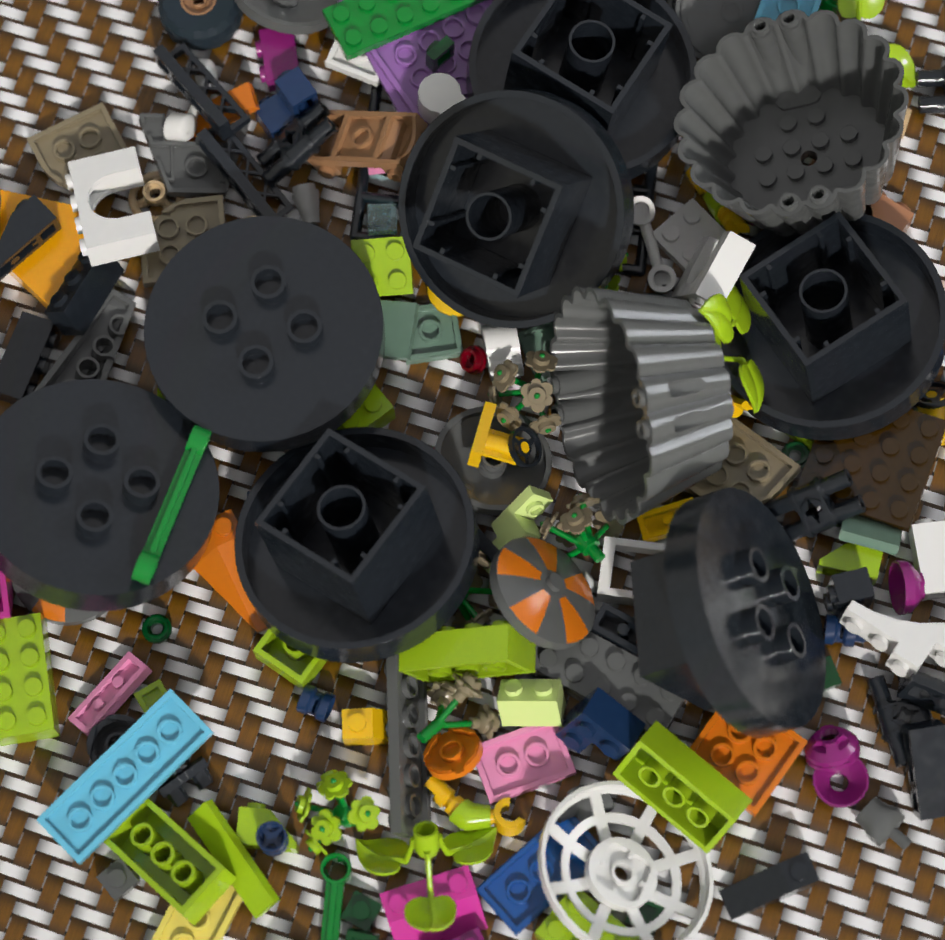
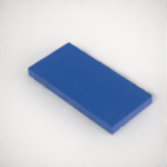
M572 817L562 823L556 821L555 824L569 835L580 821L576 817ZM542 830L476 888L477 893L515 936H518L550 907L543 891L538 871L537 854ZM588 830L583 832L577 839V842L589 851H592L599 844ZM549 835L546 844V870L550 882L562 881L560 859L563 846L551 835ZM572 853L570 854L569 861L571 880L584 877L585 862ZM563 894L555 895L556 898H557V900H558Z

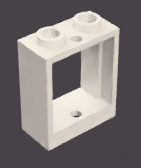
M605 536L603 545L605 558L601 561L597 601L634 606L633 591L610 588L615 550L653 555L664 551L665 544Z

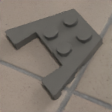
M139 113L140 126L168 197L223 195L225 198L229 187L228 181L195 141H166L163 133L165 114ZM249 124L235 133L242 144ZM228 138L225 142H218L219 145L227 148ZM231 142V148L237 149ZM230 153V158L236 164L239 154Z

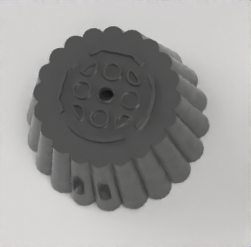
M791 9L780 14L775 21L768 17L756 18L745 27L744 33L734 32L725 35L718 42L715 54H708L702 57L694 67L696 79L689 81L680 91L679 99L685 108L679 111L673 123L675 131L683 138L677 148L678 156L691 167L690 177L696 185L712 194L718 203L760 229H770L782 237L793 235L795 232L802 236L839 211L847 221H855L864 215L866 205L874 204L881 198L884 184L889 182L893 176L909 101L908 92L902 86L904 76L903 65L897 59L889 58L890 47L885 38L878 35L867 36V27L861 20L853 18L840 22L839 17L830 10H819L808 17L801 10ZM809 154L817 157V161L813 165H803L804 160L808 158Z
M575 286L571 295H564L562 297L561 313H556L553 321L555 337L550 341V355L555 356L558 359L555 370L550 372V377L547 378V382L553 386L552 394L556 398L554 405L551 407V414L556 413L560 415L562 424L559 425V428L562 430L564 452L569 461L573 462V472L578 485L581 488H585L586 494H590V497L600 498L601 502L594 504L592 507L594 509L600 508L607 521L611 522L616 519L619 524L624 525L721 470L722 460L729 456L728 441L733 437L731 417L734 413V405L729 394L731 387L730 377L724 367L723 351L720 345L715 343L713 328L709 323L704 322L703 315L698 312L699 309L691 307L687 300Z

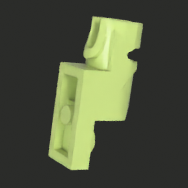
M529 485L491 523L497 536L492 543L498 550L509 541L519 537H534L538 539L541 537V533H539L534 520L553 502L550 493ZM490 565L488 569H485L488 573L490 571Z

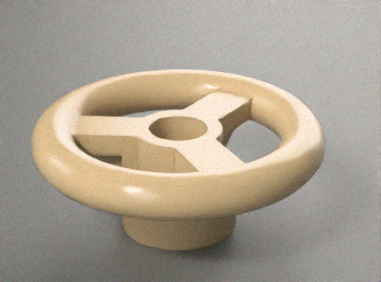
M158 171L142 175L145 184L142 190L144 195L142 199L137 200V193L141 187L129 190L128 203L133 214L142 213L141 209L150 205L161 206L165 209L173 204L166 198V189ZM153 194H160L157 198H152ZM176 197V202L185 200V197ZM152 216L153 222H154L159 216Z

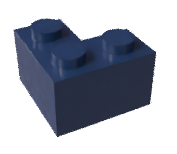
M298 66L292 70H286L274 81L277 93L271 97L261 99L258 102L260 109L254 112L256 121L271 141H273L275 133H280L293 121V117L303 115L318 101L317 91Z
M597 687L569 711L555 736L562 740L565 746L573 749L578 754L593 743L606 756L618 761L631 751L646 724L600 687Z

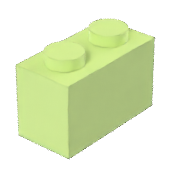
M501 679L497 696L502 726H562L566 701L561 679Z

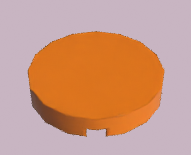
M468 727L447 728L448 732L442 735L439 732L432 737L425 747L423 760L433 777L440 780H454L465 776L477 766L483 754V744L473 729Z

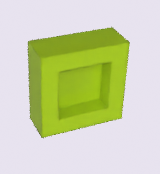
M158 679L134 693V696L144 713H146L167 690L161 680Z

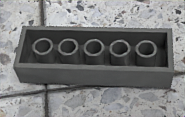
M592 632L575 646L564 650H552L536 645V672L528 673L537 679H561L563 692L579 702L597 687H600L646 724L640 734L641 736L647 732L656 720L669 730L685 701L641 678L638 657Z

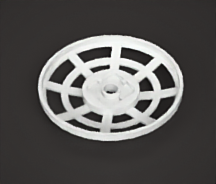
M621 781L595 782L580 787L569 794L552 811L545 822L539 839L537 854L538 871L543 891L560 921L580 940H600L603 931L618 936H638L640 940H654L651 932L663 926L672 917L673 913L691 919V922L687 929L675 940H691L707 918L713 900L714 878L709 853L704 852L683 834L691 849L674 854L664 837L650 826L657 811L648 804L640 819L623 813H605L601 796L603 794L625 795L645 802ZM589 797L593 816L580 822L568 835L555 824L556 821L570 806ZM608 823L627 825L634 828L629 839L611 837ZM596 826L600 843L592 851H589L578 843L577 839L583 832ZM549 835L563 846L560 859L562 881L550 882L546 870L545 852ZM645 835L655 843L664 858L653 861L651 855L641 846ZM571 853L585 862L584 878L571 880L569 871ZM695 861L699 870L700 880L697 908L679 901L682 888L679 866ZM615 868H621L626 872L627 881H622L616 876ZM666 870L670 872V897L656 891L659 872ZM590 890L595 899L600 902L595 915L583 905L576 892ZM555 895H568L576 910L591 923L588 934L582 931L568 917ZM648 900L665 908L655 920L648 924H645L638 909ZM611 909L626 912L633 927H619L607 923L606 921Z

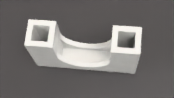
M135 146L68 162L70 173L65 174L68 190H74V195L69 196L73 213H79V217H75L74 221L78 235L83 234L84 236L83 239H79L82 256H89L92 267L160 251L150 211L120 218H106L94 212L97 204L106 196L145 186Z
M731 230L723 232L719 241L712 236L703 237L670 298L687 300L691 307L698 309L712 295L719 293L727 299L756 245Z
M931 518L917 520L915 524L911 525L908 536L914 567L919 573L923 574L925 580V598L921 601L945 598V518L942 521L934 522Z

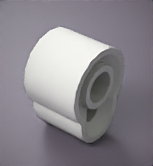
M434 73L424 78L418 89V110L423 120L430 124L451 106L466 99L461 94L460 85L456 79L444 73Z
M491 325L481 326L491 382L494 379L495 367L503 364L507 359L519 367L515 377L524 376L517 328H503Z

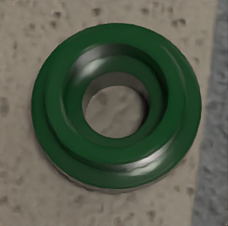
M798 441L787 443L781 451L789 458L791 453H798L801 458L795 462L801 466V469L804 468L810 453L808 447Z
M162 614L150 615L143 622V636L150 643H163L171 636L172 624ZM156 625L163 627L162 632L159 634L152 633V629Z

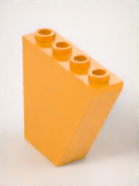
M0 189V239L16 206L22 200L29 199L31 196ZM38 198L57 217L61 229L9 274L47 308L51 297L57 293L64 282L65 275L71 271L78 260V255L81 252L79 239H83L84 236L77 233L74 218L79 217V213H73L70 204Z

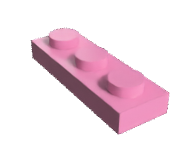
M128 651L67 719L88 736L96 724L106 719L105 717L113 715L152 673V670Z

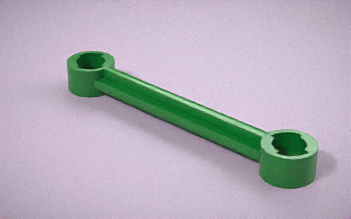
M194 425L144 549L137 560L131 579L148 586L150 585L189 486L204 455L212 431Z
M331 853L322 860L320 866L321 874L326 881L320 940H339L344 884L349 881L352 875V866L349 859L341 853ZM333 859H338V862L343 863L346 867L345 876L338 880L332 879L328 875V870L325 869L327 863Z

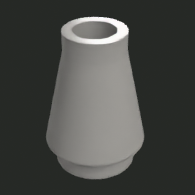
M303 183L293 187L291 197L302 221L315 226L320 224L319 189H316L314 183Z

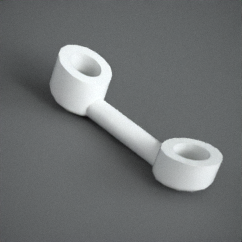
M199 59L215 79L218 80L215 63L210 59ZM195 75L197 84L204 86L205 77ZM190 105L187 113H172L166 118L163 133L168 141L186 142L195 135L199 113L192 105Z
M636 196L634 197L633 224L640 227L652 265V269L648 274V285L655 293L667 294L674 289L677 279L675 271L670 266L663 264L652 230L651 222L655 216V206L648 197Z

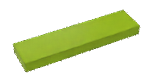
M207 800L187 819L211 855L237 878L232 885L254 918L262 917L280 898L213 800Z

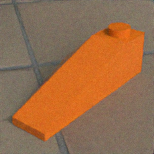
M229 509L216 516L209 544L194 570L257 633L268 629V627L256 613L238 576L234 548L238 521L232 509Z

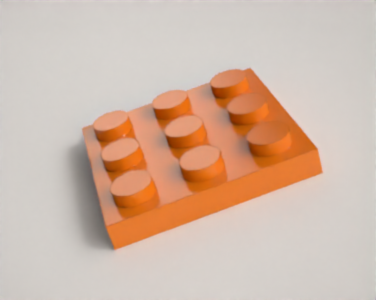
M715 712L690 749L752 799L745 811L756 817L808 741L793 730L764 738L750 737L734 729Z

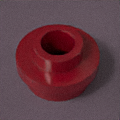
M471 345L462 351L460 364L465 371L470 374H480L484 370L487 358L481 346Z

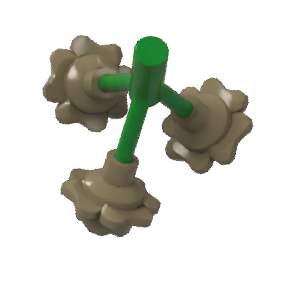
M466 671L462 675L453 673L452 677L456 680L455 684L449 681L433 683L432 688L427 691V695L431 697L430 703L436 705L438 710L435 719L417 734L420 742L423 744L427 743L441 729L458 727L477 729L483 740L493 738V733L497 732L500 727V720L498 719V713L492 711L489 704L480 705L476 717H469L468 720L445 722V719L452 710L457 709L458 703L462 704L466 697L483 698L480 692L482 682L478 677Z

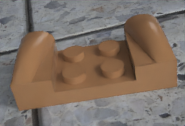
M329 110L331 114L327 117L336 124L338 131L321 145L318 154L315 153L307 160L318 171L317 173L324 178L333 179L334 176L341 175L342 166L381 168L389 179L401 182L406 161L412 148L428 126L420 115L414 112Z

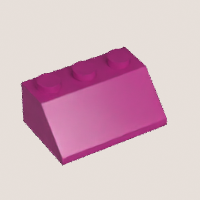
M468 865L432 876L434 897L448 895L455 901L457 908L456 918L453 923L441 931L425 932L410 926L404 917L405 905L410 900L416 897H428L426 878L379 894L394 940H452L479 927L480 931L488 929Z

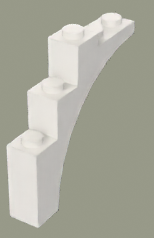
M853 600L839 621L850 633L859 635L871 643L878 651L888 654L890 657L885 665L899 677L908 679L913 673L916 674L927 656L934 659L939 666L945 668V622L917 623L898 620L874 612Z

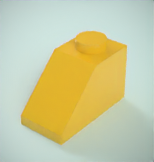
M377 708L342 709V739L344 745L388 744V736L386 734L387 710Z

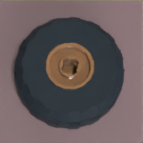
M158 0L159 16L165 32L168 33L175 43L180 45L184 42L189 49L205 51L218 48L228 42L241 25L243 12L235 0Z

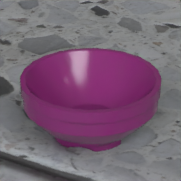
M895 560L891 563L888 574L891 604L898 615L910 614L916 609L920 601L925 598V580L923 574L919 573L909 562Z
M832 724L822 726L820 730L812 734L804 747L807 764L816 770L825 772L847 768L859 758L861 753L860 743L856 735L845 728L833 726ZM830 737H836L832 740H823Z
M859 758L852 765L838 771L825 772L814 769V790L818 797L829 806L836 808L853 806L867 792L869 775L867 768ZM837 774L844 776L848 782L847 788L841 792L833 790L830 786V778Z

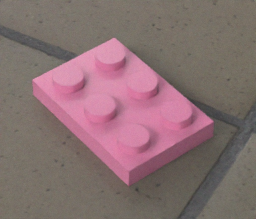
M526 726L482 742L483 754L476 768L490 806L497 804L503 798L510 797L511 799L576 775L567 746L555 736L559 726Z

